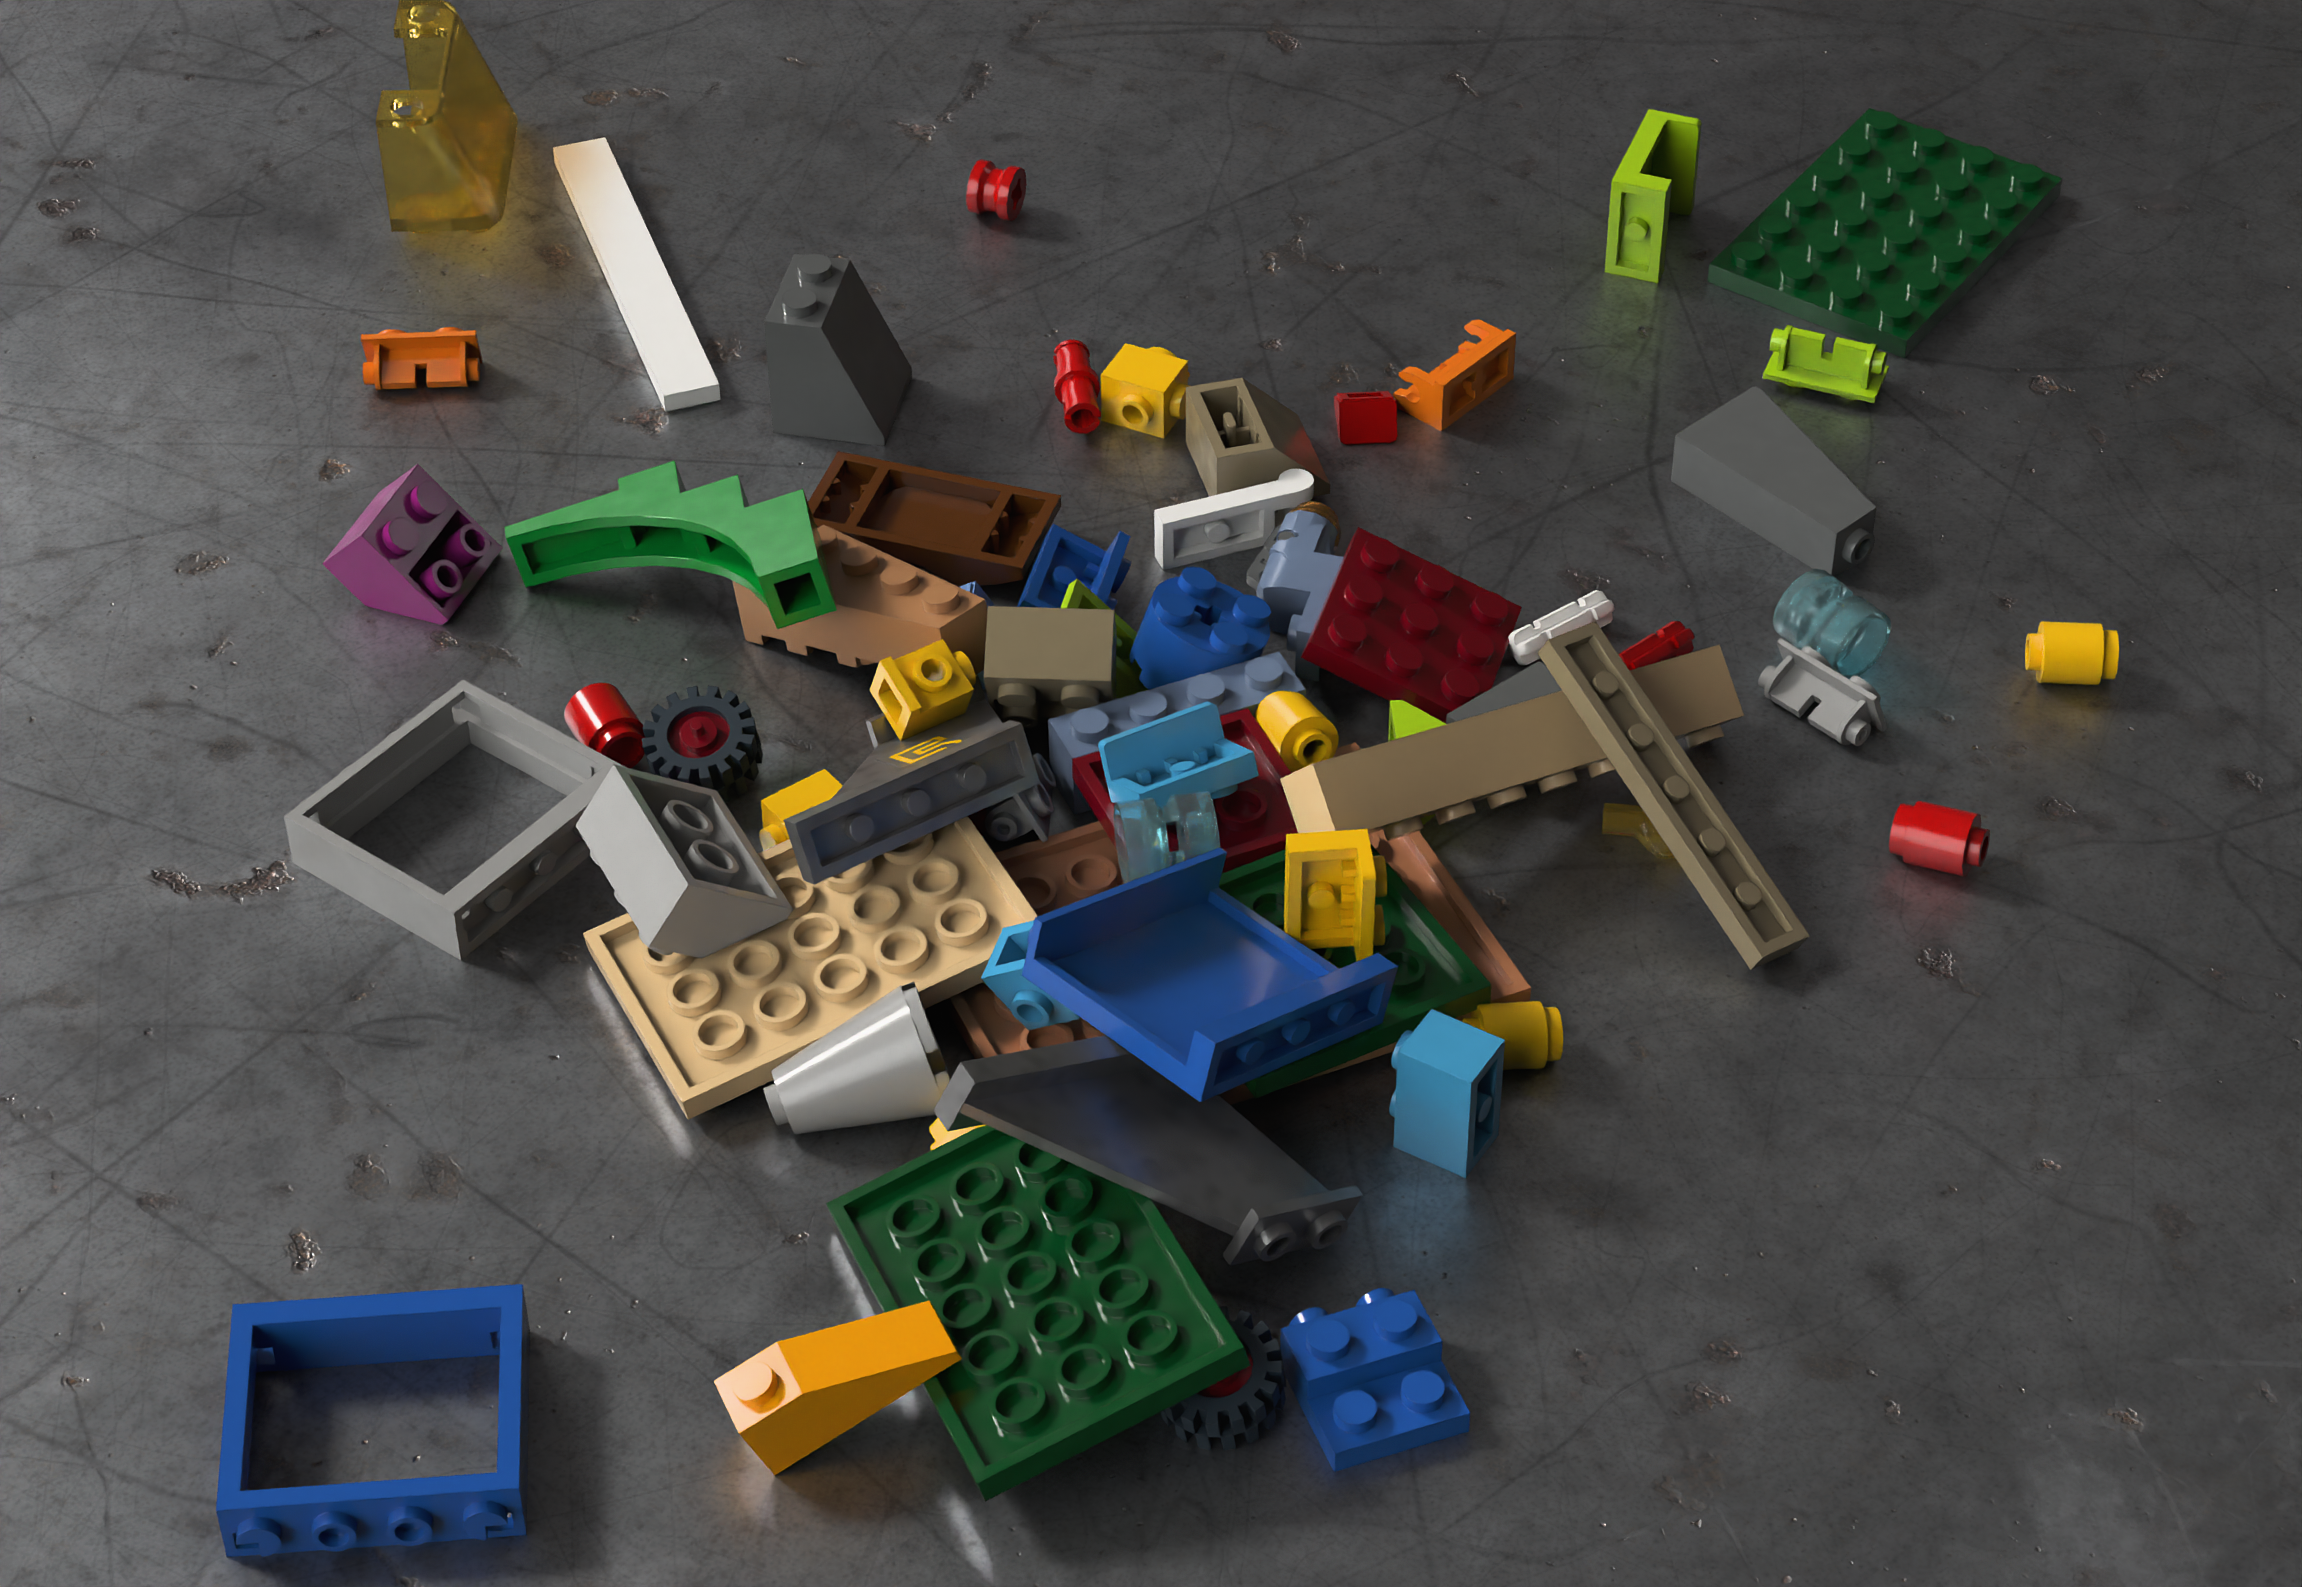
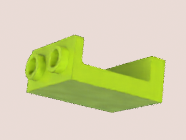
M1648 109L1611 181L1605 259L1606 273L1653 283L1659 282L1664 272L1669 212L1690 215L1694 208L1702 126L1699 119Z

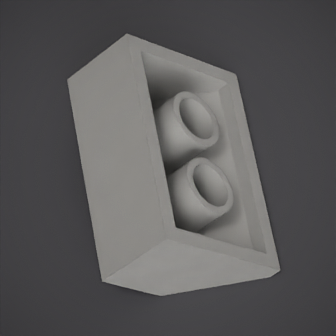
M613 764L575 825L590 849L592 860L601 867L615 890V898L625 907L638 928L639 938L647 947L657 953L671 955L674 952L702 959L787 920L793 910L716 790Z

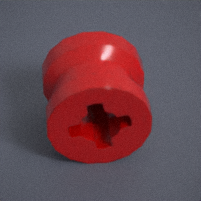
M978 160L973 166L967 185L966 205L968 211L979 215L987 211L996 212L999 218L1014 221L1021 211L1027 185L1025 169L1013 165L1006 169H1000L992 161Z

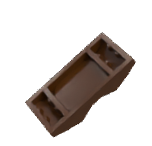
M838 451L810 497L808 504L817 528L826 525L912 566L926 568L951 584L960 587L974 581L981 586L1022 580L1061 508V495Z

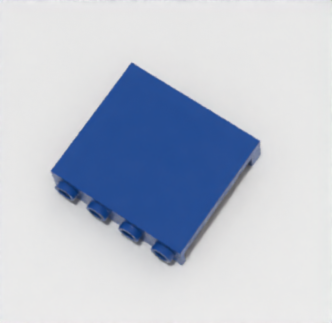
M1217 848L1035 917L1028 935V949L1022 971L1024 978L1199 1102L1383 1023L1398 969L1396 964L1379 953L1339 969L1221 890L1219 883L1227 852L1222 848Z

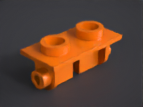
M444 327L435 332L407 333L398 329H387L378 334H361V343L367 362H363L364 385H375L376 390L416 388L417 369H427L426 383L428 388L469 387V381H480L482 354L476 330L464 331L456 327Z

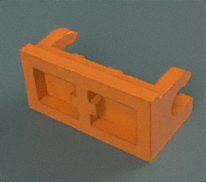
M1478 319L1470 321L1464 326V329L1471 335L1481 338L1479 343L1463 342L1458 346L1456 354L1429 373L1413 366L1406 367L1399 372L1398 375L1401 379L1413 385L1407 389L1399 388L1393 393L1394 398L1397 400V408L1437 430L1443 431L1514 379L1515 332L1508 328L1502 331Z

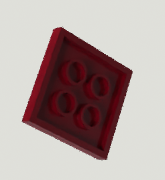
M1358 527L1347 547L1301 658L1386 700H1404L1446 723L1448 713L1492 688L1509 643L1508 636L1514 630L1522 607L1495 592L1488 591L1449 572L1440 565L1433 564L1394 545L1387 539L1378 537Z
M1248 708L1222 715L1220 720L1225 739L1254 752L1259 776L1238 783V789L1228 796L1216 799L1198 798L1180 805L1181 811L1166 819L1145 820L1111 802L1099 751L1072 759L1073 780L1134 879L1141 878L1217 848H1222L1227 852L1222 873L1285 850L1286 834L1298 833L1280 778L1291 774V772Z

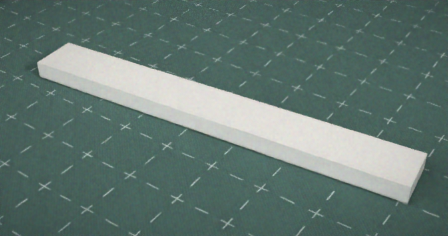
M606 138L553 147L554 162L665 412L721 400L719 382Z

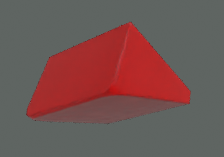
M1389 391L1337 393V396H1334L1338 436L1341 443L1368 444L1392 443L1396 441L1397 400Z

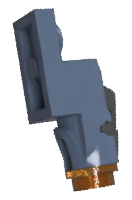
M1314 501L1301 503L1286 514L1282 525L1274 529L1264 543V548L1247 570L1246 583L1256 590L1257 597L1264 600L1270 606L1271 614L1268 619L1270 629L1278 633L1287 634V650L1296 652L1295 675L1297 678L1319 681L1323 668L1301 658L1343 557L1335 556L1341 539V528L1337 515L1327 505Z

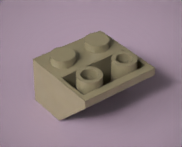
M1244 378L1186 387V444L1209 497L1276 481L1281 473L1289 469H1303L1313 475V497L1330 494L1329 480L1298 414Z
M988 606L984 682L988 703L999 719L1002 720V723L1011 720L1022 723L1023 729L1033 728L1039 724V721L1048 722V719L1116 700L1117 631L1114 610Z

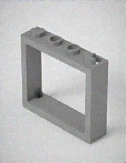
M463 679L284 816L292 861L300 868L457 959L462 960L590 856V849L575 825L613 764L625 766ZM460 702V708H455L454 706ZM469 744L479 747L567 796L445 895L347 840Z

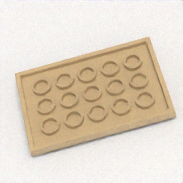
M966 816L815 885L803 881L790 839L758 853L793 908L787 920L702 959L674 952L671 955H663L653 951L639 938V930L628 913L586 931L583 935L591 956L689 1120L774 1080L771 1070L900 985L902 986L914 981L926 1009L984 982L981 977L1002 929L1033 921L1038 915L970 818Z

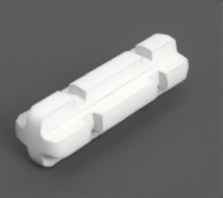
M1595 590L1577 599L1579 605L1577 602H1571L1533 621L1535 628L1528 624L1510 633L1507 646L1509 655L1513 656L1519 665L1526 666L1540 659L1538 652L1547 640L1595 621L1600 628L1611 623L1613 620L1612 612L1615 610L1612 600L1607 599L1602 591Z

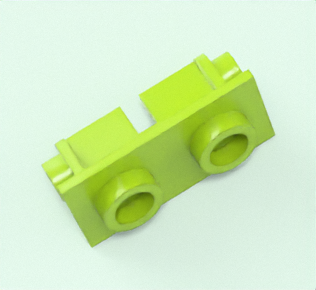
M1787 325L1785 330L1778 328L1773 330L1769 349L1774 352L1765 368L1763 379L1781 382L1790 387H1804L1835 394L1848 400L1875 402L1889 371V366L1886 365L1887 352L1878 351L1877 344H1867L1837 337L1834 342L1833 353L1824 352L1826 334L1795 328L1791 325Z

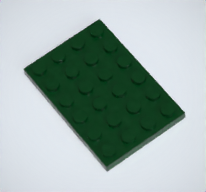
M1869 108L1709 263L1707 282L1860 342L1877 344L1878 349L1905 359L2060 196L2062 178L2042 171L2035 165L2023 164L1995 154L1986 147L1973 146L1948 137L1939 130L1924 128L1899 119L1892 113Z
M988 1125L975 1128L826 1203L834 1223L883 1313L930 1301L962 1357L961 1360L922 1383L985 1502L1250 1366L1244 1346L1150 1198Z

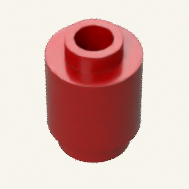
M594 683L579 690L569 700L565 708L564 718L577 741L627 768L634 767L645 754L642 745V738H645L643 724L617 687L609 683Z
M1920 800L1914 806L1901 803L1894 816L1890 831L1889 852L1903 856V862L1906 864L1966 877L1972 866L1981 867L1983 865L1989 847L1990 830L1981 828V815Z

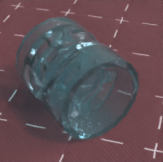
M1813 569L1793 581L1783 593L1773 617L1774 630L1780 637L1800 650L1804 646L1816 650L1826 658L1833 670L1848 679L1851 676L1859 677L1872 667L1886 647L1891 632L1890 618L1862 596L1853 595V592L1841 581L1823 569Z
M1207 790L1172 794L1164 806H1159L1152 797L1117 801L1114 804L1115 843L1124 884L1220 848L1214 804ZM1176 824L1179 851L1169 852L1166 825Z

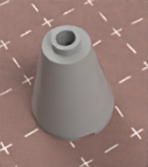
M914 981L902 986L900 985L771 1070L775 1084L764 1087L763 1090L777 1126L789 1122L794 1134H803L936 1115L933 1110L951 1077Z

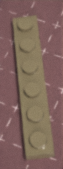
M1592 622L1547 640L1538 652V655L1750 970L1798 949L1810 935L1597 622Z

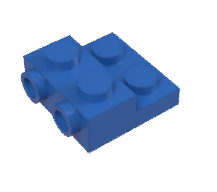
M1388 1288L1374 1289L1363 1295L1357 1302L1356 1307L1328 1314L1323 1308H1309L1298 1313L1291 1320L1288 1327L1281 1328L1280 1349L1285 1377L1334 1472L1469 1432L1470 1411L1442 1362L1443 1341L1415 1290L1395 1295Z

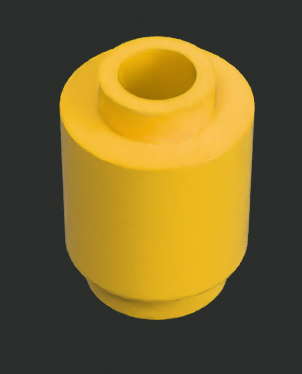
M2041 621L2037 633L2027 634L2025 667L2026 670L2036 671L2038 683L2099 685L2101 679L2114 680L2116 677L2119 661L2117 630H2103L2101 623Z
M1276 691L1266 696L1258 705L1255 719L1291 772L1298 771L1313 763L1333 758L1338 747V732L1335 726L1304 695L1291 691Z
M1540 1001L1477 1005V1010L1471 1012V1018L1462 1019V1022L1505 1040L1503 1070L1544 1068L1547 1061H1559L1563 1052V1025L1557 1007H1543Z

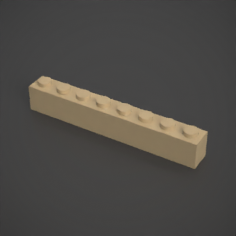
M1720 644L1630 670L1676 740L1685 738L1688 748L1724 737L1721 725L1744 716ZM1559 691L1316 762L1282 777L1280 780L1298 833L1367 829L1368 834L1383 830L1386 840L1390 841L1424 829L1421 818L1435 814L1438 824L1442 825L1476 813L1473 802L1487 798L1490 809H1494L1526 798L1527 795L1524 787L1534 783L1538 784L1542 794L1577 782L1574 771L1587 768L1590 777L1595 778L1616 771V769L1564 692Z

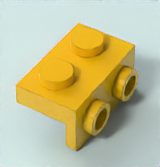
M1355 829L1286 834L1284 932L1309 949L1354 946L1356 962L1373 955V946L1384 945L1383 909L1381 905H1375V897L1387 895V872L1384 856L1372 855L1368 830Z

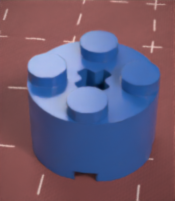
M1194 566L1186 567L1182 570L1180 577L1167 579L1154 590L1130 650L1129 658L1131 665L1137 661L1142 669L1139 680L1150 690L1262 657L1270 637L1268 622L1271 614L1270 606L1259 597L1244 595L1240 591L1218 582L1215 576L1206 569Z

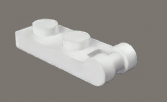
M1289 469L1281 473L1276 481L1154 510L1155 558L1162 570H1167L1264 546V543L1274 529L1282 525L1287 513L1297 510L1313 512L1312 508L1308 505V502L1314 495L1313 475L1303 469Z

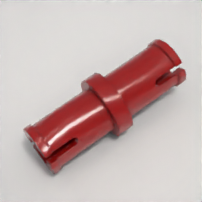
M1075 339L1065 340L1057 345L1054 350L1056 356H1053V361L1057 370L1054 380V391L1058 401L1063 404L1064 422L1067 428L1074 433L1086 434L1094 431L1100 424L1098 417H1101V410L1097 402V397L1100 393L1099 377L1091 368L1090 353L1086 344Z

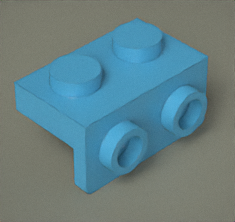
M1210 702L1195 705L1101 740L1098 744L1111 802L1145 820H1162L1172 817L1181 811L1180 805L1198 798L1216 799L1228 796L1238 789V783L1259 776L1254 752L1224 738L1218 707Z

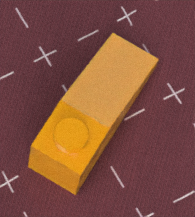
M925 1301L775 1342L714 1380V1383L738 1433L770 1471L777 1475L958 1362L962 1357L935 1307L930 1301Z

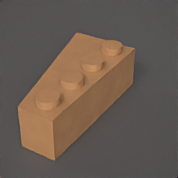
M822 525L817 529L822 540L837 608L836 611L777 629L768 607L750 589L732 581L745 640L748 642L764 645L770 639L769 637L786 642L787 651L808 656L814 648L836 653L839 664L858 668L860 665L879 663L880 660L889 656L893 660L943 639L952 654L962 651L967 655L972 663L975 675L984 670L987 605L984 598L826 525Z

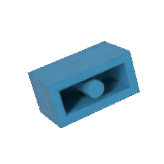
M1433 1009L1429 1011L1414 1031L1406 1030L1399 1038L1391 1059L1392 1068L1397 1070L1396 1089L1389 1106L1390 1115L1395 1117L1393 1147L1466 1178L1499 1135L1505 1040Z

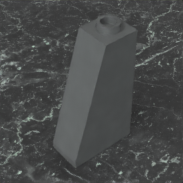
M1754 385L1675 435L1672 482L1828 579L1832 580L1851 566L1861 564L1871 553L1875 543L1873 530L1877 507L1760 388Z

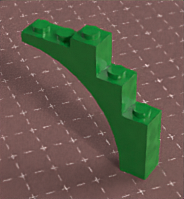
M674 460L618 478L619 490L505 526L507 543L526 588L572 575L613 568L665 566L691 568L724 576L750 589L768 607L777 629L837 610L822 540L803 489L749 506L738 474L686 491Z

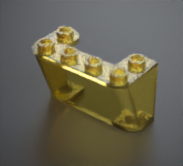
M399 0L394 24V37L403 38L410 90H382L376 117V129L391 231L413 232L416 234H426L433 231H467L470 233L488 231L501 221L504 215L518 124L517 115L456 8L451 3L444 0ZM412 106L410 115L393 113L397 108Z

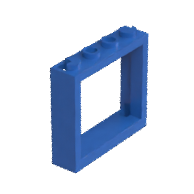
M523 1284L232 1304L216 1513L226 1556L261 1555V1557L278 1553L319 1550L338 1552L359 1547L386 1545L416 1546L427 1542L468 1539L487 1540V1538L527 1535L530 1327ZM500 1355L497 1472L247 1490L256 1372Z

